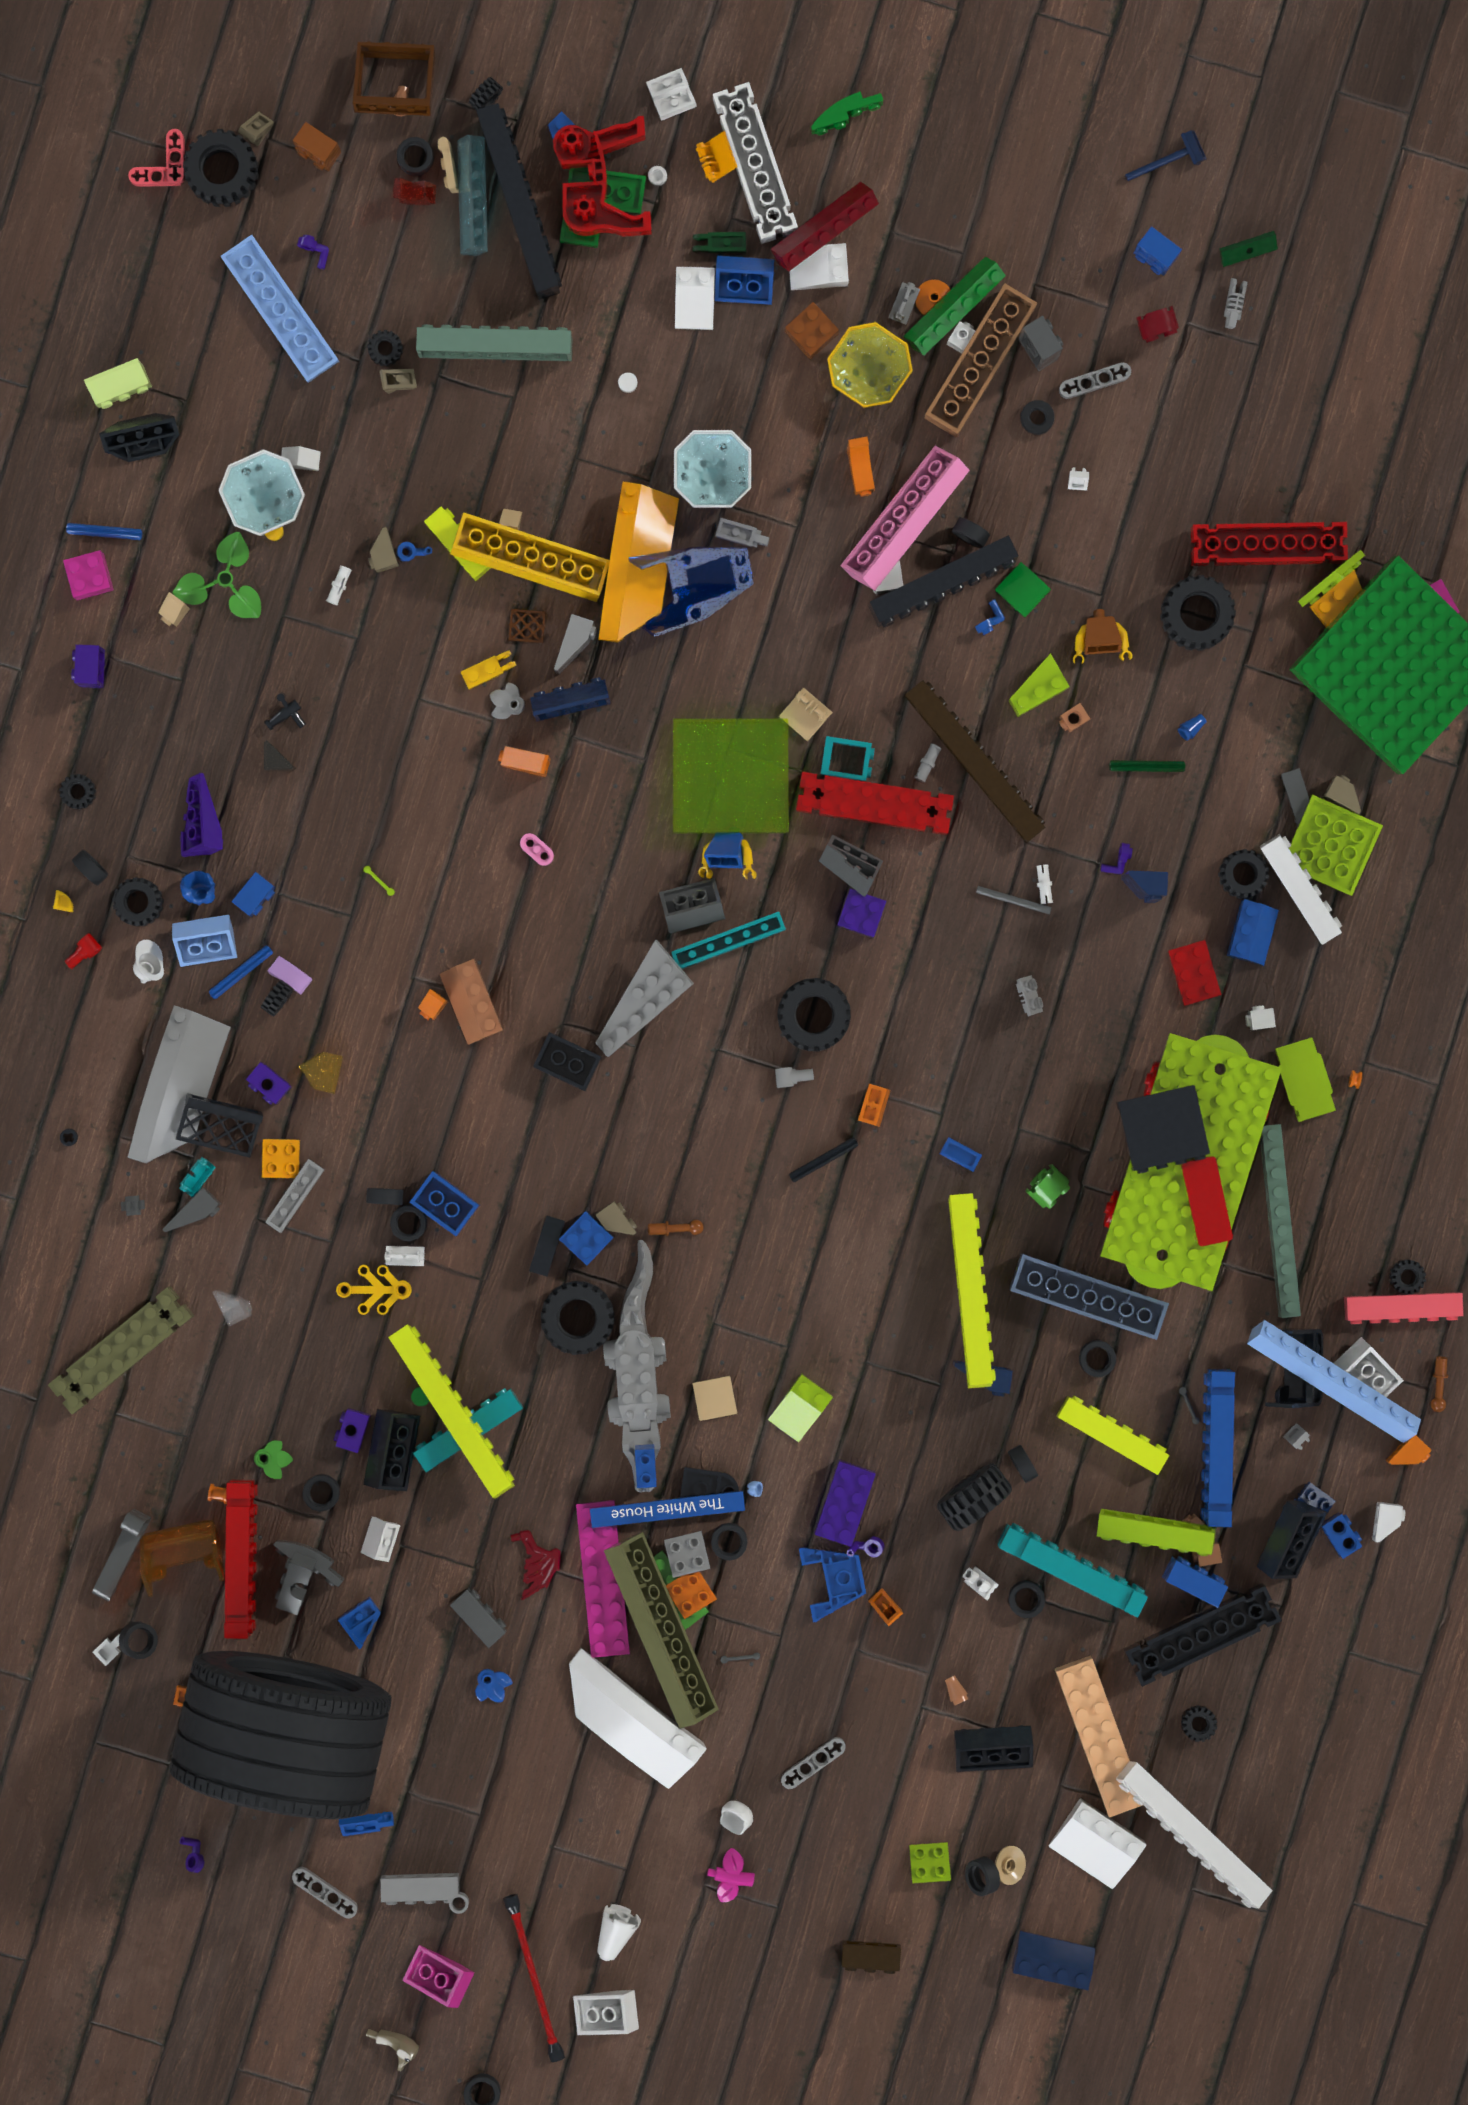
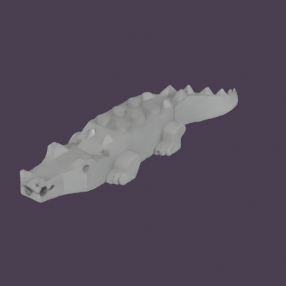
M638 1240L636 1271L625 1293L620 1312V1336L617 1340L606 1341L603 1344L605 1366L616 1370L618 1397L611 1398L608 1401L609 1422H614V1425L623 1426L622 1448L632 1466L635 1490L638 1492H650L654 1487L637 1488L635 1445L654 1444L656 1460L661 1448L658 1423L671 1418L669 1396L657 1394L655 1367H659V1365L666 1361L665 1340L662 1337H650L647 1333L645 1319V1301L652 1280L653 1261L647 1244L643 1240Z

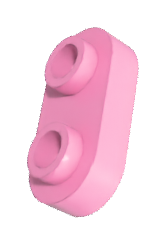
M528 833L521 838V848L538 864L547 866L552 863L554 859L553 851L536 835ZM528 840H532L534 842V845L532 847L527 846ZM542 853L548 854L546 860L541 859Z

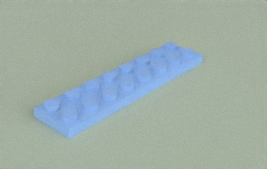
M250 235L220 256L308 383L339 362L253 235Z

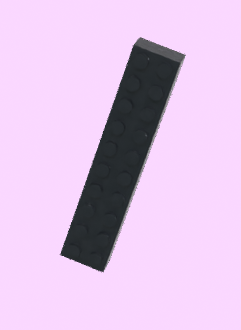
M498 103L476 110L538 300L559 294V287H562L558 271L554 272L553 270L556 269L552 253L548 254L550 247L546 235L542 236L544 229L541 218H536L538 214L534 198L530 199L532 196L528 180L524 181L526 178L522 162L518 163L520 160L516 144L512 145L514 139L510 126L506 127L508 120L504 108L500 109Z

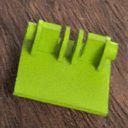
M948 1842L909 1845L912 1884L951 1881Z

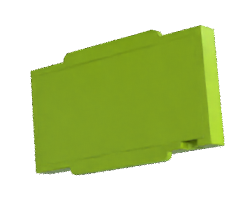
M1313 1038L1276 1048L1275 1052L1280 1064L1279 1067L1282 1068L1280 1074L1290 1105L1294 1107L1298 1122L1336 1111L1331 1097L1333 1090L1320 1053H1317Z

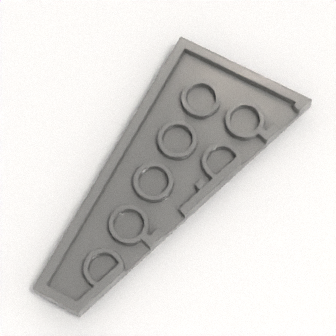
M658 940L654 941L596 1041L597 1046L607 1057L611 1056L694 984Z

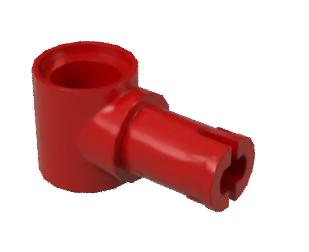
M88 933L77 943L78 947H76L74 953L64 962L69 968L73 969L84 958L90 959L100 952L102 947Z

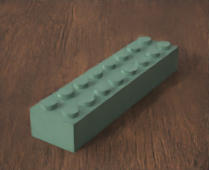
M424 324L422 327H417L416 351L419 358L572 361L573 338L571 331L564 327H558L556 330H548L547 327H537V330H529V327L524 326L518 327V329H510L508 326H499L498 329H491L490 326H479V329H475L468 325H461L460 328H452L451 325H441V328H433V325Z

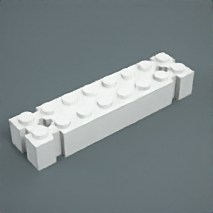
M747 82L735 86V92L728 93L727 89L714 93L713 102L717 114H723L720 116V123L723 131L726 133L738 166L736 171L753 221H759L756 230L761 244L775 240L778 233H782L783 237L790 235L798 229L793 212L788 214L790 202L757 104H751L754 103V95L750 83ZM737 106V108L740 109V111L736 112V110H734V107ZM770 215L777 217L776 220L770 219Z

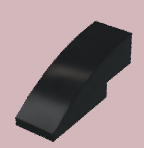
M546 1216L531 1262L530 1272L548 1277L564 1227V1220Z

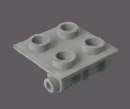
M1032 975L1016 980L1018 993H1023L1019 996L1024 997V1000H1021V1002L1025 1001L1022 1004L1024 1012L1028 1016L1043 1012V1002L1038 997L1036 991L1037 983L1032 978Z
M702 1531L664 1540L673 1578L710 1569Z

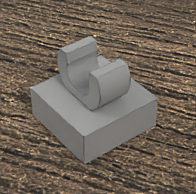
M1297 1423L1283 1436L1294 1448L1300 1450L1303 1449L1301 1444L1305 1440L1307 1442L1310 1441L1308 1438L1310 1435Z

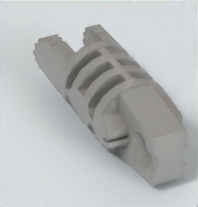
M1234 278L1230 280L1224 317H1226L1225 328L1229 329L1235 328L1237 320L1241 318L1247 282L1243 281L1240 285L1239 293H1235L1237 280Z

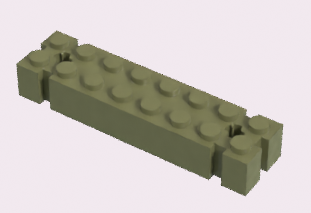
M171 1286L156 1296L158 1300L156 1303L153 1301L147 1303L66 1369L67 1376L61 1374L48 1384L57 1397L62 1395L66 1399L63 1405L72 1415L88 1404L85 1401L87 1397L89 1400L94 1399L177 1330L174 1326L178 1324L181 1327L194 1317V1314L186 1304L179 1305L177 1300L180 1297ZM163 1310H164V1311L169 1310V1312H170V1314H168V1315L170 1316L169 1318H168V1317H165V1318L163 1317V1315H162V1314H164V1312H162ZM79 1383L80 1387L78 1389H80V1391H75L73 1389V1384Z

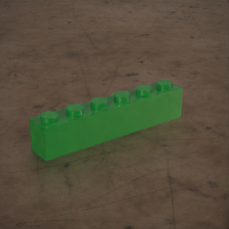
M984 257L903 337L913 350L924 356L1006 276L995 261Z

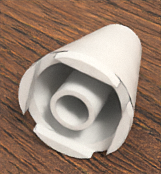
M611 1904L609 1908L608 1905L605 1906L597 1953L600 1955L599 1957L604 1961L614 1960L641 1923L640 1917L637 1914L635 1917L631 1915V1910L624 1906Z

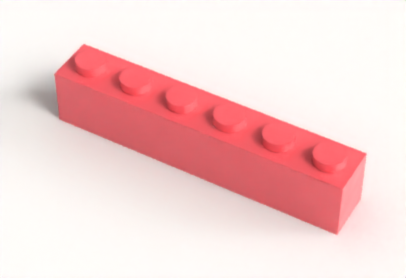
M1463 1293L1344 1297L1345 1320L1350 1321V1324H1362V1320H1369L1370 1323H1381L1382 1319H1389V1323L1400 1322V1319L1407 1318L1408 1322H1419L1420 1318H1427V1321H1439V1317H1446V1320H1458V1316H1463Z

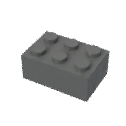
M1043 316L1023 327L1019 337L1020 343L1038 372L1057 361L1063 349L1061 338L1058 335H1054L1049 319L1045 320Z

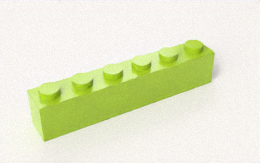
M1101 1509L1097 1529V1537H1101L1103 1540L1110 1541L1116 1539L1126 1544L1135 1542L1144 1547L1151 1545L1159 1546L1163 1550L1172 1548L1178 1549L1182 1553H1188L1189 1551L1197 1552L1201 1556L1212 1555L1216 1527L1108 1509Z

